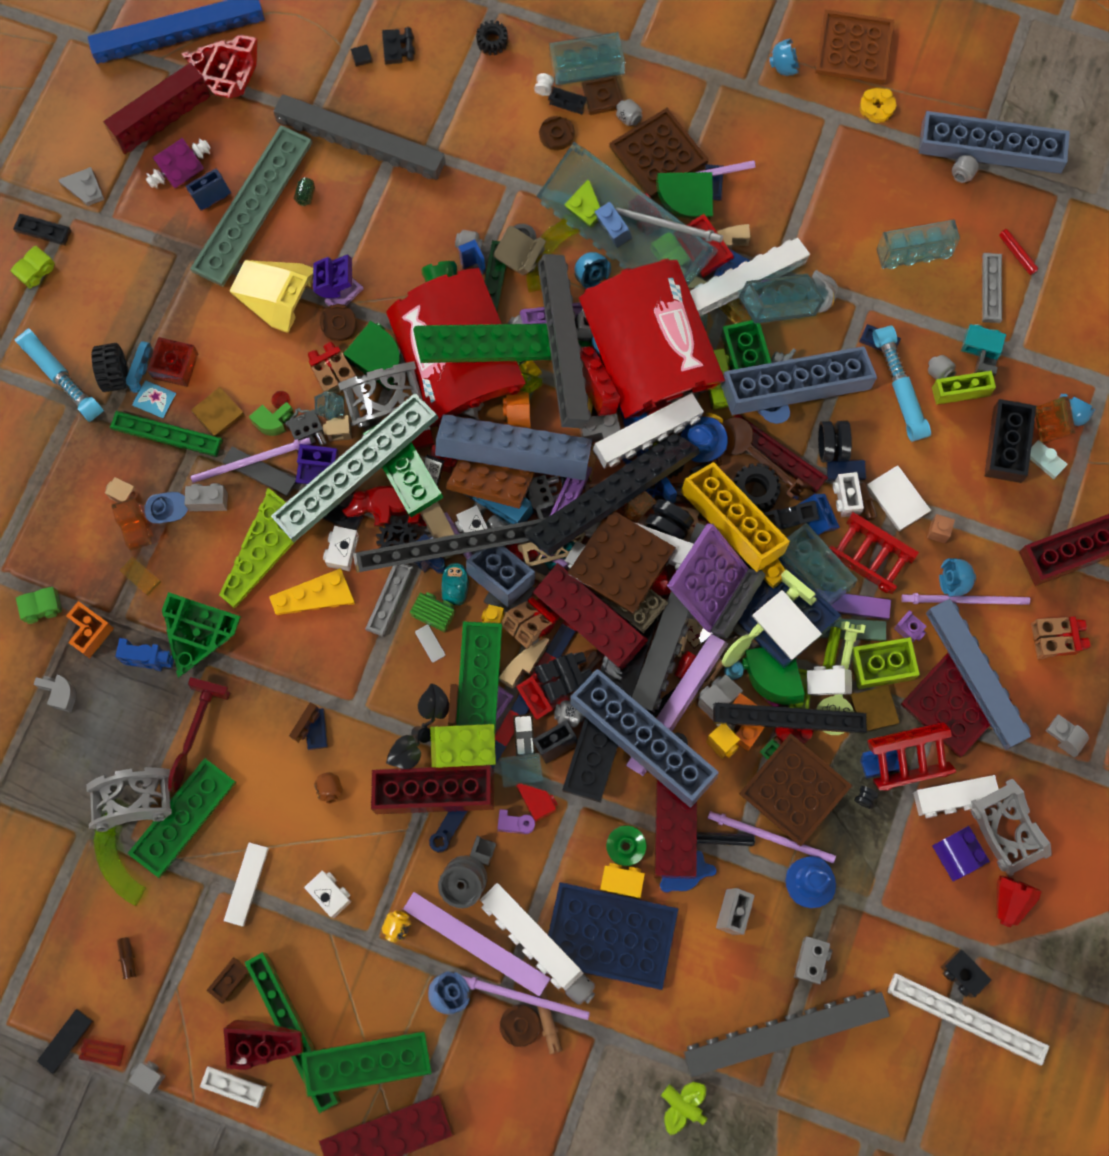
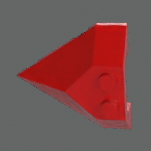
M238 35L235 36L234 40L216 42L198 48V51L190 54L188 52L182 53V56L188 63L191 62L202 74L206 85L214 95L231 99L244 94L257 66L258 40L254 37Z

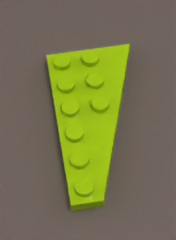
M269 488L265 493L266 496L263 503L259 506L258 514L241 546L242 549L234 561L232 571L228 574L219 594L234 609L295 543L271 517L286 502Z

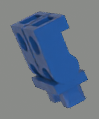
M119 638L115 657L122 664L155 669L161 672L162 667H173V656L170 655L169 651H163L159 645L152 644V648L149 645L134 646L128 639Z

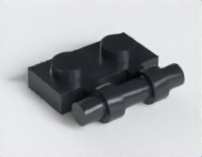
M406 27L403 35H400L399 29L382 30L385 65L402 63V57H407L408 61L414 60V34L411 27ZM401 43H406V47L401 48Z

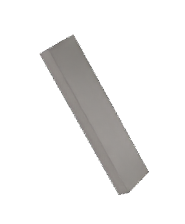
M983 253L982 322L1001 323L1002 254Z
M401 564L392 567L365 628L366 631L381 637L385 636L414 569L412 566Z

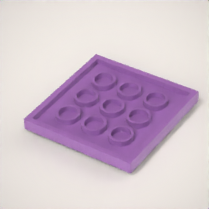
M707 523L667 586L702 627L711 633V629L749 568L713 524Z

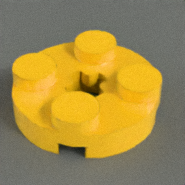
M873 88L866 90L860 101L861 114L874 123L887 121L893 115L896 108V100L889 89ZM880 103L881 106L880 108H877V106L873 104Z

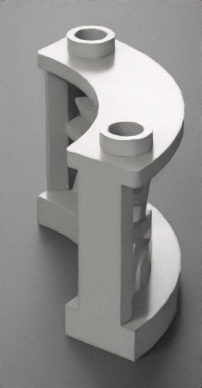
M415 362L393 365V367L386 370L381 368L367 372V375L355 376L338 383L340 390H343L352 419V422H350L351 426L366 427L370 425L369 422L388 416L396 409L393 407L397 402L401 405L405 397H410L407 393H402L403 390L409 389L412 391V395L415 393L422 399L414 371L416 369ZM406 374L410 386L405 385ZM393 377L395 379L393 383H398V385L388 384V379ZM376 380H380L387 388L396 390L386 406L375 403L368 398L376 389ZM369 384L371 389L364 395L363 393L367 391L364 389V386ZM354 393L359 399L355 400ZM361 402L365 404L361 406L360 411L363 409L367 410V414L363 417H360L357 407ZM373 409L378 410V411H381V412L372 414V413H373Z
M146 767L144 771L133 772L132 769L115 771L114 776L106 778L103 775L86 784L87 792H90L91 823L88 824L89 829L105 832L116 825L138 820L159 822L165 820L166 817L172 814L168 790L170 769ZM142 783H144V784L142 785V788H144V789H141V788H138V787H137V784H142ZM158 784H160L161 793L156 792ZM130 785L135 792L142 795L136 802L126 808L113 800L121 795L125 786ZM152 796L161 798L162 808H150L152 804L158 805L151 798Z
M1013 778L1007 781L1006 786L978 801L975 799L971 801L973 807L971 813L975 820H977L989 847L997 858V864L1002 872L1006 871L1009 876H1012L1015 872L1037 860L1052 856L1051 843L1042 833L1037 823L1034 822L1032 824L1028 815L1031 811L1028 807L1025 793ZM996 804L998 808L996 810L990 806ZM989 807L990 814L986 815L984 809ZM1013 807L1015 812L1013 815H1010L1005 809L1010 811ZM1002 815L1008 819L1020 821L1021 824L1015 830L1016 842L1005 839L997 834L998 824ZM1025 831L1028 836L1027 838L1022 837L1021 840V832ZM1017 849H1019L1023 859L1012 864L1007 854L1011 852L1013 858H1017ZM1038 849V851L1030 855L1026 852V850Z

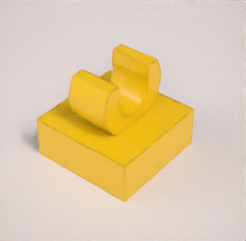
M532 360L525 361L519 366L527 385L542 374V371Z

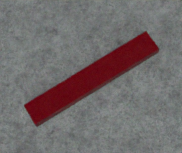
M734 415V418H741L751 425L754 433L752 445L796 480L799 478L811 484L813 487L810 490L817 493L828 479L827 476L741 415Z

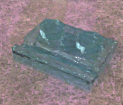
M539 753L500 758L504 787L516 786L519 783L524 785L543 783Z

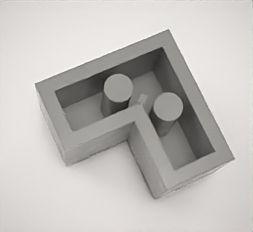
M617 414L592 416L583 429L579 428L581 437L592 439V442L601 441L621 430Z
M727 675L723 678L719 676L711 684L712 686H706L698 697L699 702L697 706L712 720L713 704L715 702L732 704L738 695L743 692Z

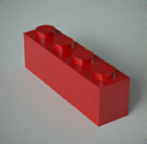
M580 347V359L583 362L582 372L583 377H585V391L598 416L616 414L621 397L594 347Z

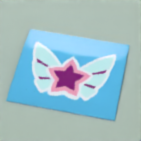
M145 380L132 406L164 418L177 393Z

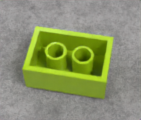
M911 637L856 646L852 649L851 661L858 690L916 680L920 675Z
M494 724L430 727L432 767L496 765Z

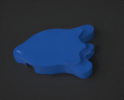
M697 851L696 878H662L660 889L665 893L691 890L702 878L714 876L716 874V867L705 863L703 853Z

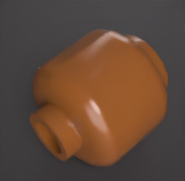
M331 772L319 775L314 783L318 799L326 801L327 804L336 802L343 792L339 777Z

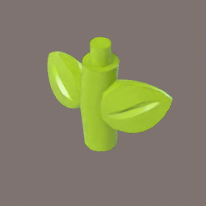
M698 1082L688 1083L683 1087L681 1095L670 1084L665 1088L661 1097L672 1106L665 1112L664 1116L665 1127L669 1135H674L681 1131L687 1124V1118L694 1123L698 1121L701 1125L705 1124L708 1118L701 1114L703 1110L697 1107L705 1099V1085Z

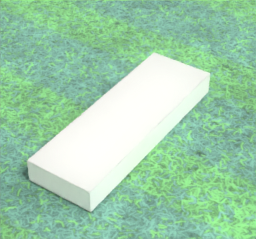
M209 1066L200 1085L201 1088L259 1108L266 1090L265 1086Z

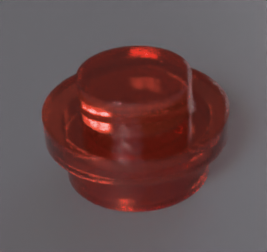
M277 391L273 394L271 401L273 406L279 409L286 402L290 404V397L284 391Z

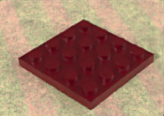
M948 652L900 704L924 726L944 722L951 729L952 737L943 740L944 744L959 758L966 753L990 726L989 721Z

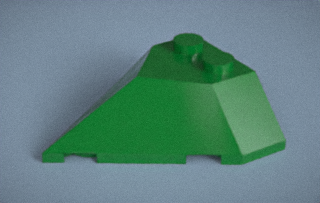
M168 592L162 608V614L167 626L166 631L177 668V677L180 678L233 637L241 616Z

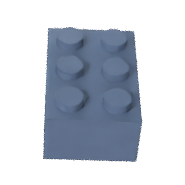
M504 546L478 550L466 561L467 574L507 607L535 584V571Z

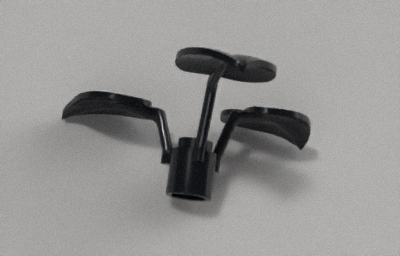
M431 683L418 701L419 714L423 718L431 720L422 723V726H415L412 729L411 735H404L398 738L388 753L386 764L402 769H410L419 763L421 758V751L417 747L420 745L419 742H431V730L427 726L432 724L435 718H445L449 712L448 697L439 686Z

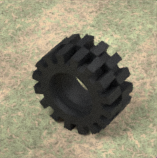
M490 20L489 24L485 21V25L481 24L476 33L477 45L480 51L483 49L484 54L488 51V55H491L492 52H494V55H497V51L502 53V49L505 50L506 45H508L506 27H504L503 23L499 25V21L493 23V20ZM495 34L499 36V39L488 41L486 37Z

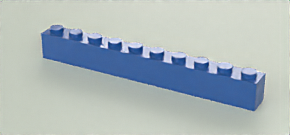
M225 0L87 37L92 56L96 64L133 54H140L148 50H155L167 45L190 41L194 38L208 36L213 33L240 28L265 19L259 0Z

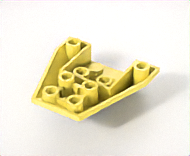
M245 260L230 289V293L271 327L289 333L296 319L294 309L306 285L312 286L313 268L302 263Z

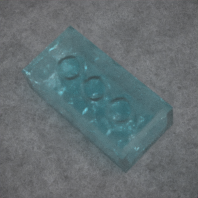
M619 32L549 43V55L555 85L623 75L625 72V60Z
M955 219L883 232L877 247L881 268L893 269L900 265L910 266L916 262H930L933 259H947L951 257L960 241Z
M808 274L746 281L739 295L740 300L755 324L816 316L825 301Z
M807 523L787 537L790 543L785 554L779 558L830 605L855 587L858 579Z

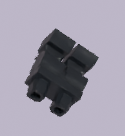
M583 652L570 653L551 660L548 664L544 663L534 667L540 684L559 676V679L555 682L541 686L548 702L577 690L592 675L590 669L583 672L579 670L578 665L586 662Z

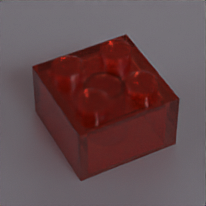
M158 337L147 371L152 379L188 387L197 361L198 352L192 344Z

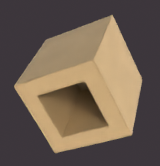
M116 477L108 483L105 492L111 500L127 508L131 507L139 493L134 486Z

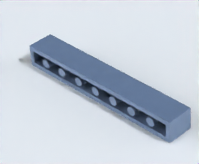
M948 599L930 608L926 612L927 617L1004 749L1007 750L1030 738L1028 725L1022 722L1018 708L1012 705L1008 691L1002 688L996 671H992L988 657L985 653L982 654L978 640L975 636L972 637L969 625L965 619L962 620L956 603H952L951 599Z

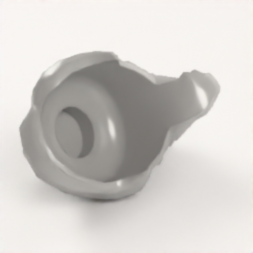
M815 270L812 275L815 285L812 291L808 292L811 308L821 313L826 312L834 304L838 286L836 281L830 276Z

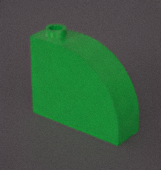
M712 172L657 174L656 187L658 196L662 204L672 214L695 220L703 214L708 219L713 217Z
M371 320L343 353L347 362L365 375H367V372L381 368L386 370L393 367V365L401 364L395 340L385 331L381 324H375ZM390 377L388 379V384L394 385L395 383L393 382L395 379L393 377ZM376 380V382L379 385H381L388 391L390 390L389 388L384 386L380 380Z
M763 648L745 651V658H742L743 668L747 669L752 686L762 697L781 705H795L804 702L805 693L796 658L783 668Z

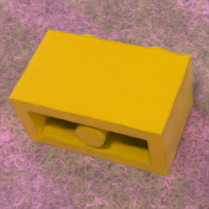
M720 724L708 736L706 743L723 759L725 756L731 757L739 747L737 744L740 739L726 724Z
M609 863V866L604 868L600 891L640 899L645 873H641V869L629 867V870L621 869V865Z

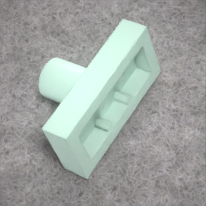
M1039 440L1031 447L1030 460L1052 479H1055L1068 465L1057 456L1055 449L1048 448Z

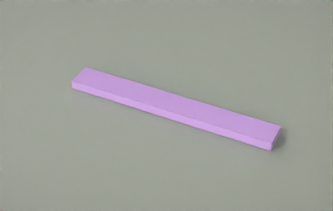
M710 634L656 718L671 732L727 647L728 643ZM632 757L626 765L641 776H644L647 771Z
M413 892L404 906V911L539 997L549 983V977Z

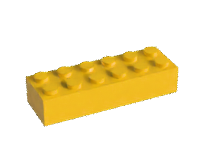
M714 462L685 479L681 493L710 524H713L719 530L725 540L756 572L785 554L790 541Z

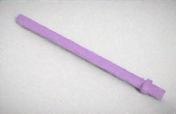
M310 438L296 439L293 443L192 475L191 480L195 483L296 449L299 451L300 444L311 445Z
M918 593L902 595L901 597L902 602H913V604L942 603L948 599H951L952 603L1030 604V597H949V595H919Z
M712 811L709 812L708 819L719 822L718 825L722 826L724 824L831 863L835 861V855L804 844L800 847L793 840L726 817V814L722 813L720 815Z
M462 976L472 990L475 988L585 1020H588L590 1012L479 981L476 977L468 978Z

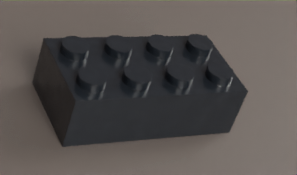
M1002 399L997 401L993 407L984 477L1022 483L1026 479L1029 470L1036 405Z

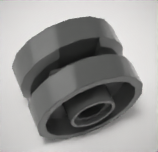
M458 856L452 859L445 867L438 882V889L442 899L450 906L456 908H468L474 905L486 887L488 880L487 871L476 858Z

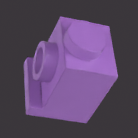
M909 610L895 626L894 630L904 638L911 637L913 643L915 639L920 641L926 634L924 629L927 626ZM910 624L913 625L916 628V630L911 629Z

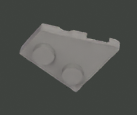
M91 167L58 179L63 187L70 190L74 196L80 198L87 206L104 200Z

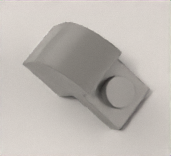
M57 675L56 679L44 676L43 679L36 677L34 682L36 687L51 691L47 705L71 713L76 700L74 686L60 675Z
M1059 714L1055 716L1046 729L1047 733L1060 741L1057 746L1072 757L1078 756L1089 740V736L1079 725L1074 726Z

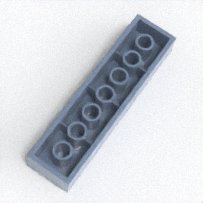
M926 111L921 126L918 154L958 159L963 155H971L977 162L1061 174L1067 164L1070 131Z
M865 346L725 371L723 375L725 381L721 383V387L731 414L736 415L870 390L877 376Z
M443 414L436 437L435 455L585 480L592 439Z
M599 669L571 695V705L690 808L717 780L719 772Z

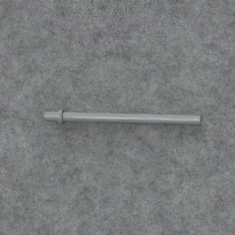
M620 207L616 208L618 214L624 217L702 237L709 242L712 240L722 242L723 235L714 233L713 230L705 231Z

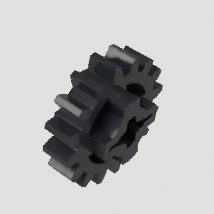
M394 519L391 521L392 524L385 523V528H379L381 534H376L377 539H379L376 541V544L381 546L380 548L405 544L408 539L409 543L416 542L417 540L415 539L418 538L417 533H413L415 528L413 526L409 528L410 524L408 521L403 524L402 519H399L398 523H395ZM397 537L398 539H400V541L397 542L396 540H394V538Z

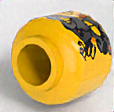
M398 910L388 913L382 926V932L386 935L385 939L396 943L397 940H404L411 927L409 916Z

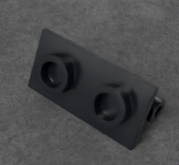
M553 87L548 101H550V105L583 115L587 97Z

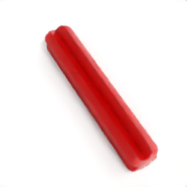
M1008 229L1001 231L999 237L1030 275L1036 273L1038 266Z

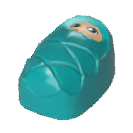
M451 563L446 566L442 575V600L448 601L454 606L463 605L468 594L469 575L462 564Z

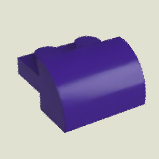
M348 254L333 261L328 256L313 263V291L317 295L329 299L341 297L342 290L352 286V258Z
M300 444L297 458L296 483L309 484L339 458L338 449Z
M969 826L932 845L952 881L990 862Z

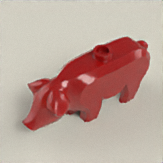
M379 486L365 491H357L354 493L349 506L342 510L346 517L361 516L367 512L373 514L375 519L374 527H383L385 523L390 522L391 516H402L408 513L393 486ZM420 513L413 517L409 516L408 523L418 524L420 527L427 526Z

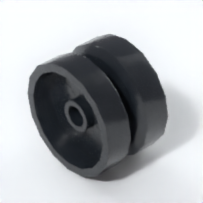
M820 421L818 429L820 461L822 463L832 462L834 457H836L838 462H849L852 448L849 421H837L835 426L831 421Z
M658 499L652 508L655 514H649L644 525L683 540L686 536L683 530H689L694 519L680 507L668 501Z

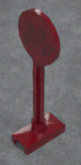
M190 677L188 685L191 690L201 693L200 702L185 739L183 751L177 756L171 768L168 780L169 791L176 792L182 783L187 767V755L193 746L208 703L211 702L213 696L228 700L231 694L227 691L228 687Z

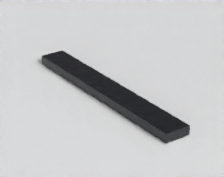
M716 702L713 704V724L867 733L866 713Z

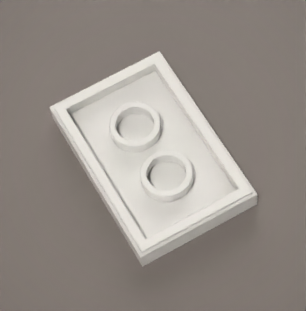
M898 465L867 484L868 490L899 532L931 511Z
M783 590L752 615L790 660H793L822 635Z

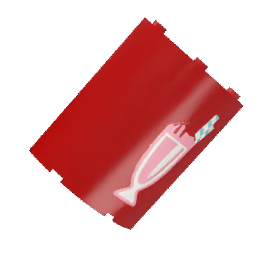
M665 258L659 262L634 269L626 268L621 271V274L609 278L595 287L587 288L584 291L585 293L579 297L607 373L621 397L619 404L625 419L640 417L657 407V402L664 399L669 402L682 397L685 391L692 390L695 393L710 390L725 381L678 260Z
M479 268L457 271L458 275L448 277L446 274L425 282L407 292L408 296L403 300L398 299L386 311L405 363L415 362L416 369L414 371L422 399L438 416V419L430 427L438 426L439 428L443 414L458 416L469 408L479 406L484 401L503 395L518 394L520 389L526 384L517 361L420 363L413 332L415 326L502 324Z

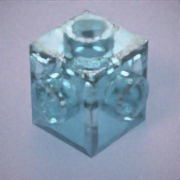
M325 391L314 397L315 414L325 417L327 420L344 414V397L330 391Z

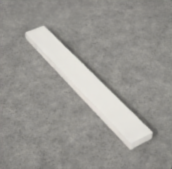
M894 973L887 993L1040 1066L1043 1065L1049 1049L1048 1045Z

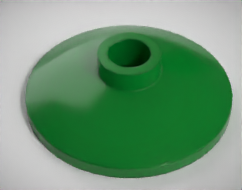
M620 826L614 829L608 836L606 842L607 853L616 864L632 866L638 863L645 855V837L635 827ZM624 843H628L630 845V849L624 850L622 848V845Z

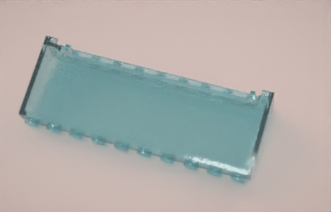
M573 142L537 195L542 200L540 204L547 209L551 207L555 210L553 214L558 218L562 219L564 217L567 220L566 224L574 230L578 228L580 230L579 234L587 240L589 238L594 241L592 244L596 248L606 250L605 255L612 260L617 259L620 261L619 266L623 269H634L659 262L665 258L678 260L686 283L689 285L719 251L702 237L621 215L620 217L630 230L632 239L618 248L599 221L590 228L564 205L587 179L591 183L600 208L611 202L615 210L617 207L679 224H685L576 142Z

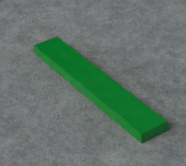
M119 411L115 412L110 425L111 430L214 457H217L223 441L219 437Z

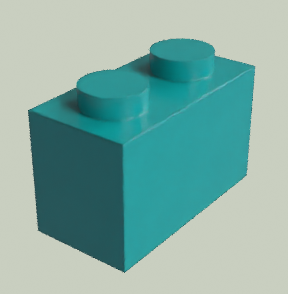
M970 324L966 330L961 351L979 356L982 350H986L985 357L998 360L1002 353L1006 334L1001 333L999 330L983 328L978 324Z

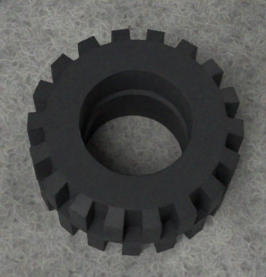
M118 343L94 346L91 354L92 367L96 382L101 391L110 392L126 389L128 368L120 345Z
M752 463L749 464L748 468L744 466L741 471L737 472L733 483L762 513H765L767 509L770 511L773 505L776 504L780 494L781 483H778V475L774 476L775 471L773 469L771 471L768 470L769 466L761 467L760 463L754 466ZM750 482H758L764 486L766 494L760 497L752 496L746 491L745 485Z

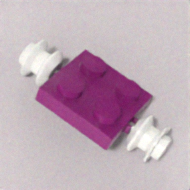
M181 138L154 156L153 160L161 171L153 169L154 174L150 175L147 173L148 178H146V181L151 188L155 187L158 189L157 184L159 183L164 185V177H166L175 189L204 170L196 156L203 159L205 152L210 154L209 150L211 148L207 141H202L199 138V144L192 143L193 150H191L184 139Z

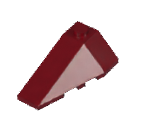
M234 1020L223 1028L226 1069L247 1070L257 1065H264L271 1061L281 1060L303 1052L301 1031L250 1020Z

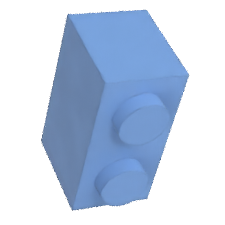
M611 202L595 211L599 223L617 248L632 239L629 228Z

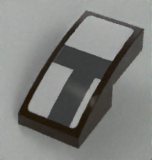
M533 714L513 715L516 757L536 756L535 744L532 741L534 739Z

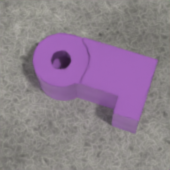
M500 809L497 828L499 832L529 834L534 830L535 821L530 815H523L521 817L507 816L508 810Z

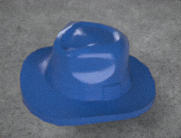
M701 417V420L695 425L691 426L689 424L685 426L681 433V437L699 448L700 454L691 459L694 462L706 463L716 460L727 448L728 436L724 426L718 420L711 417Z
M813 856L803 857L792 863L787 870L785 878L786 888L789 896L798 905L805 908H819L826 905L833 898L836 889L835 877L829 865L821 858Z

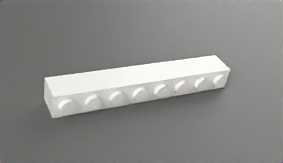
M799 238L792 241L787 240L782 246L778 248L773 247L764 255L759 254L753 260L745 261L737 268H731L719 277L714 276L705 284H698L690 293L700 317L804 265L810 253Z

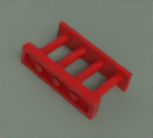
M852 512L846 522L849 525V530L838 547L835 548L831 545L826 554L834 562L844 564L879 586L878 588L882 592L893 594L897 588L893 581L905 562L912 564L919 552ZM860 532L865 535L866 539L852 559L844 554L843 551L855 533ZM872 542H877L881 545L882 550L871 567L867 568L859 562ZM893 552L898 555L899 559L885 579L876 572L888 553Z
M942 722L868 739L869 749L874 755H878L881 777L874 778L873 782L879 791H887L893 787L936 777H947L950 774L956 773L954 766L949 761L946 762L943 741L945 738L952 737L951 729ZM935 741L938 764L927 766L924 745ZM910 746H916L919 768L908 771L905 749ZM897 750L900 773L889 775L886 753Z

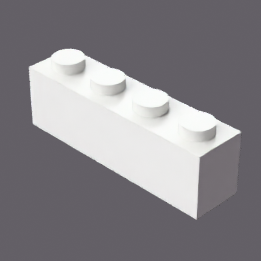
M992 775L916 790L913 795L918 815L932 818L938 816V812L944 811L945 815L956 813V809L964 808V811L973 809L972 800L978 801L999 789L996 777Z

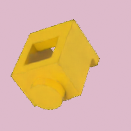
M489 604L488 608L483 611L482 622L501 624L505 614L504 608Z

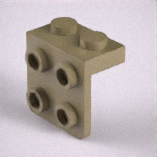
M509 226L493 256L519 274L525 275L535 269L537 265L535 261L544 252L545 247L543 246L546 241L541 237L533 240L515 227Z

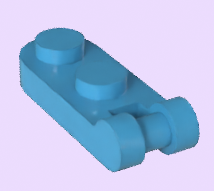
M145 341L139 344L126 378V384L133 393L140 391V380L147 371L148 359L153 355L151 343Z

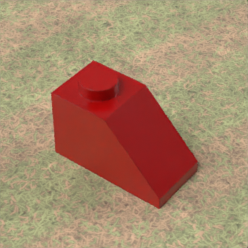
M521 783L516 785L535 823L556 812L555 806L558 804L553 794L549 796L547 791Z

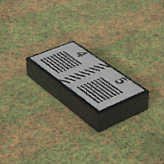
M427 454L424 464L439 487L445 460Z

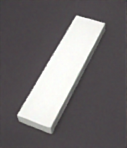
M248 843L226 911L225 922L244 927L269 848Z

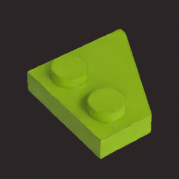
M587 179L564 205L570 212L592 228L598 222L595 211L600 208L591 183Z

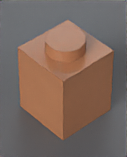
M936 514L931 521L927 538L945 544L951 536L955 519Z

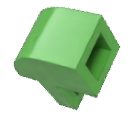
M286 402L272 414L262 404L249 418L260 432L265 435L276 436L286 431L283 423L291 420L294 411Z

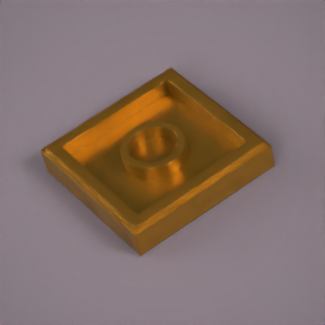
M221 387L191 410L215 437H218L244 415L242 410Z
M889 686L850 695L854 712L866 713L867 732L900 723Z

